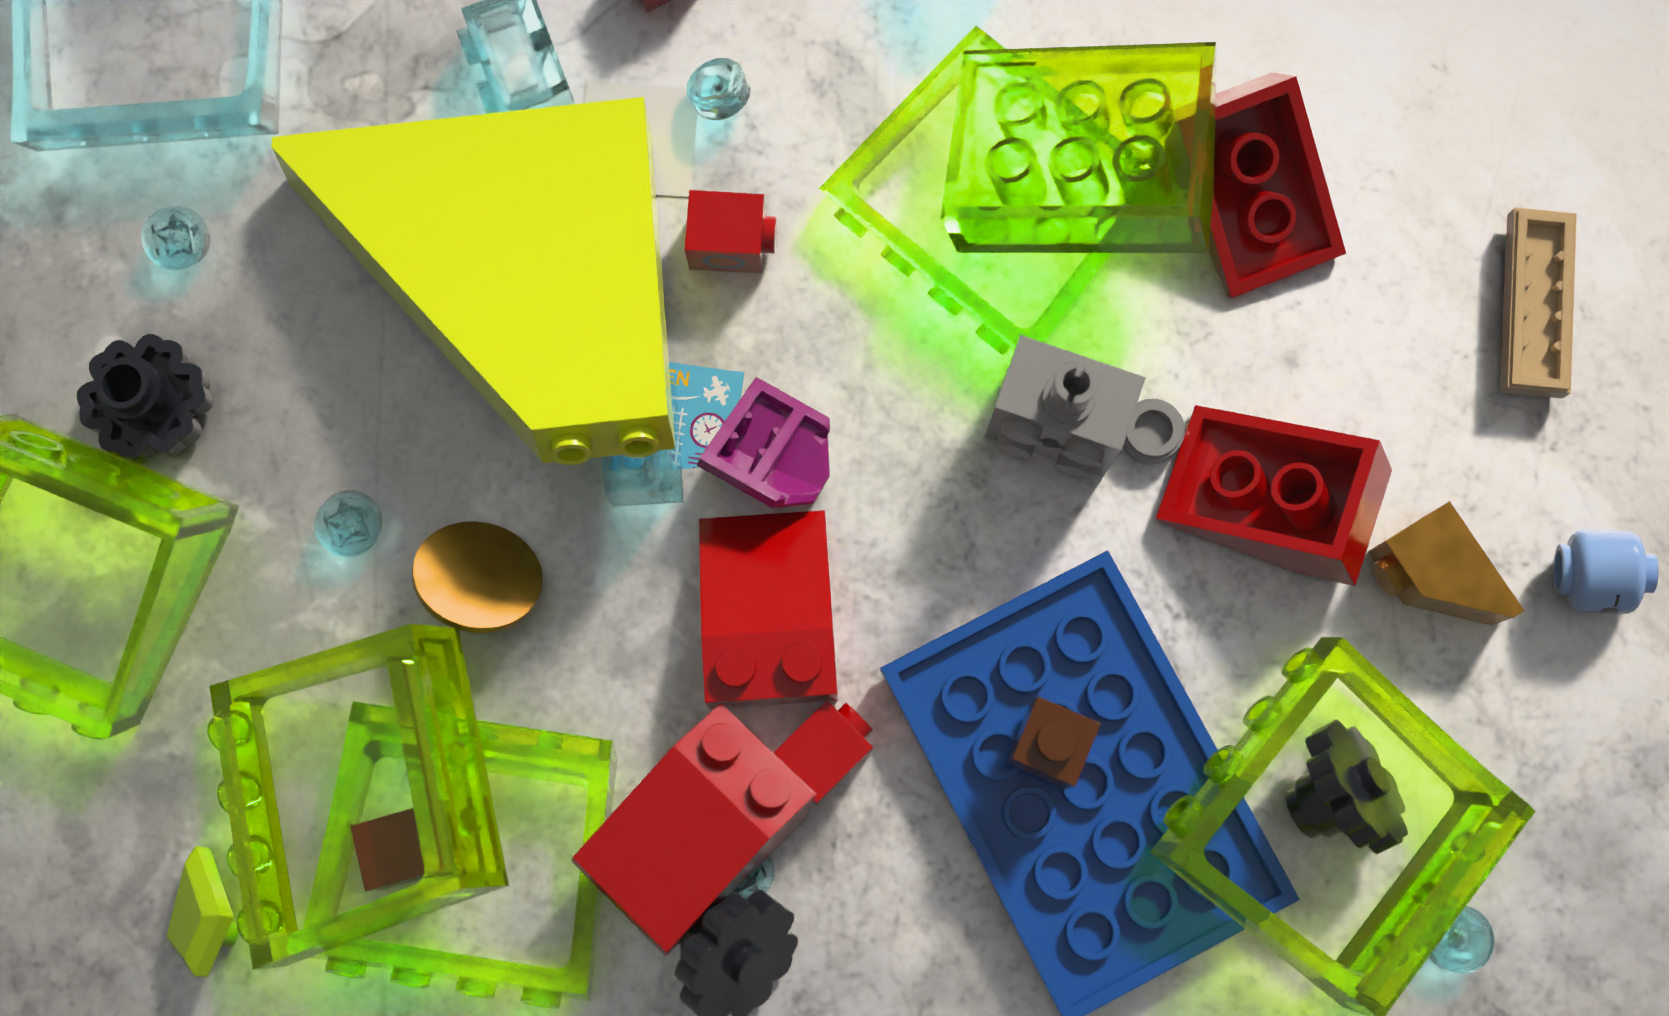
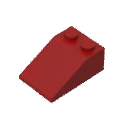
M1270 72L1157 116L1175 176L1228 297H1236L1347 254L1297 76Z
M1195 405L1156 520L1163 525L1291 572L1356 586L1392 468L1380 440Z
M825 510L700 518L701 643L705 704L710 709H715L720 703L726 708L822 702L826 700L837 701Z
M720 703L664 755L572 857V863L666 957L702 922L705 913L727 898L806 821L816 793Z

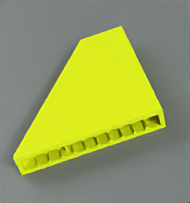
M644 97L272 137L271 147L291 188L542 463L557 462L564 465H577L588 461L590 458L615 455L641 458L650 456L657 451L675 449L652 137Z

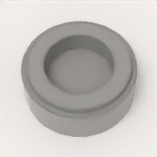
M1145 399L1139 401L1123 445L1124 451L1132 459L1143 464H1158L1168 460L1178 450L1184 439L1185 425L1181 414L1173 405L1164 400Z

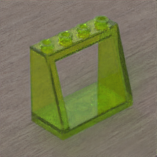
M16 414L0 415V504L13 478L161 538L113 684L0 637L1 694L12 698L13 705L22 711L37 715L51 714L72 723L71 729L79 735L92 739H108L140 725L228 538L239 505L124 458L114 456L107 451Z

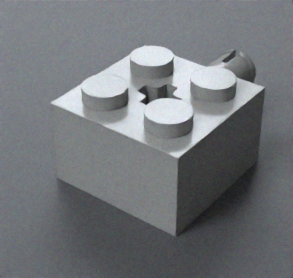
M1020 335L985 437L997 440L995 444L997 449L1018 458L1030 459L1034 453L1057 461L1056 469L1067 475L1080 479H1091L1093 474L1104 477L1122 451L1146 377Z

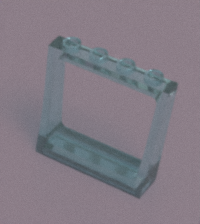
M12 0V143L41 152L279 134L283 0L252 1L246 86L243 92L237 96L53 110L46 0Z

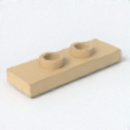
M1514 207L1507 214L1500 393L1561 399L1571 394L1577 213Z

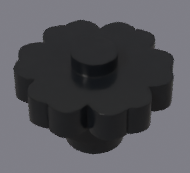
M147 334L136 343L135 347L123 340L113 341L106 347L104 352L97 354L91 359L89 371L94 380L82 385L78 389L76 397L81 407L79 411L81 424L99 434V444L103 450L114 456L127 458L135 463L143 464L154 455L155 451L166 457L174 458L183 452L186 445H190L199 439L202 429L196 417L204 415L213 406V397L209 391L210 377L200 367L191 363L189 351L179 343L172 340H163L154 334Z
M1337 719L1314 730L1305 739L1306 746L1312 757L1306 762L1309 773L1299 777L1295 782V787L1286 793V805L1296 826L1309 838H1315L1319 835L1329 838L1342 832L1349 837L1356 847L1361 849L1368 846L1375 854L1384 852L1402 843L1403 837L1408 835L1407 826L1401 816L1406 810L1405 804L1398 791L1394 777L1381 765L1375 747L1364 738L1356 727L1351 726L1346 729Z
M763 890L753 892L747 899H744L737 893H733L720 904L709 909L705 913L702 922L679 943L681 959L677 963L675 977L684 984L680 993L681 1002L697 1016H728L729 1014L732 1016H747L754 1008L764 1004L771 995L772 981L783 977L791 967L792 955L798 944L797 936L789 931L794 921L793 912Z

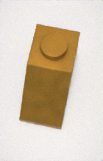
M1450 501L1368 551L1375 562L1372 564V571L1378 583L1389 595H1397L1403 605L1487 625H1495L1512 619L1525 611Z

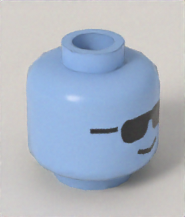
M1581 529L1570 536L1567 544H1559L1555 550L1553 562L1554 590L1557 595L1565 596L1568 605L1574 611L1582 613L1629 614L1639 607L1644 593H1654L1658 583L1657 557L1654 554H1646L1641 539L1631 531Z

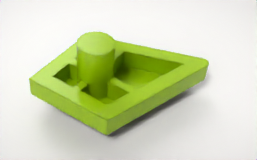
M195 846L184 863L166 937L171 947L194 976L208 977L221 946L232 947L236 943L239 927L237 922L233 921L234 916L211 849Z

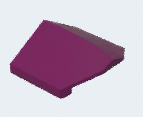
M755 377L700 456L697 466L771 508L813 504L830 477L828 448L830 419L762 379Z

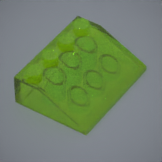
M1216 42L964 50L940 216L957 253H1208L1214 184Z

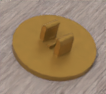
M477 521L454 523L432 533L419 547L412 568L413 588L423 607L440 622L452 628L470 633H493L506 630L520 623L535 608L543 583L542 569L538 558L524 540L503 527Z

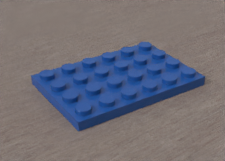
M1108 550L880 667L884 680L1059 1016H1085L1300 900ZM1038 696L1101 723L1075 787L1069 789L1061 788L1005 763L1028 706Z

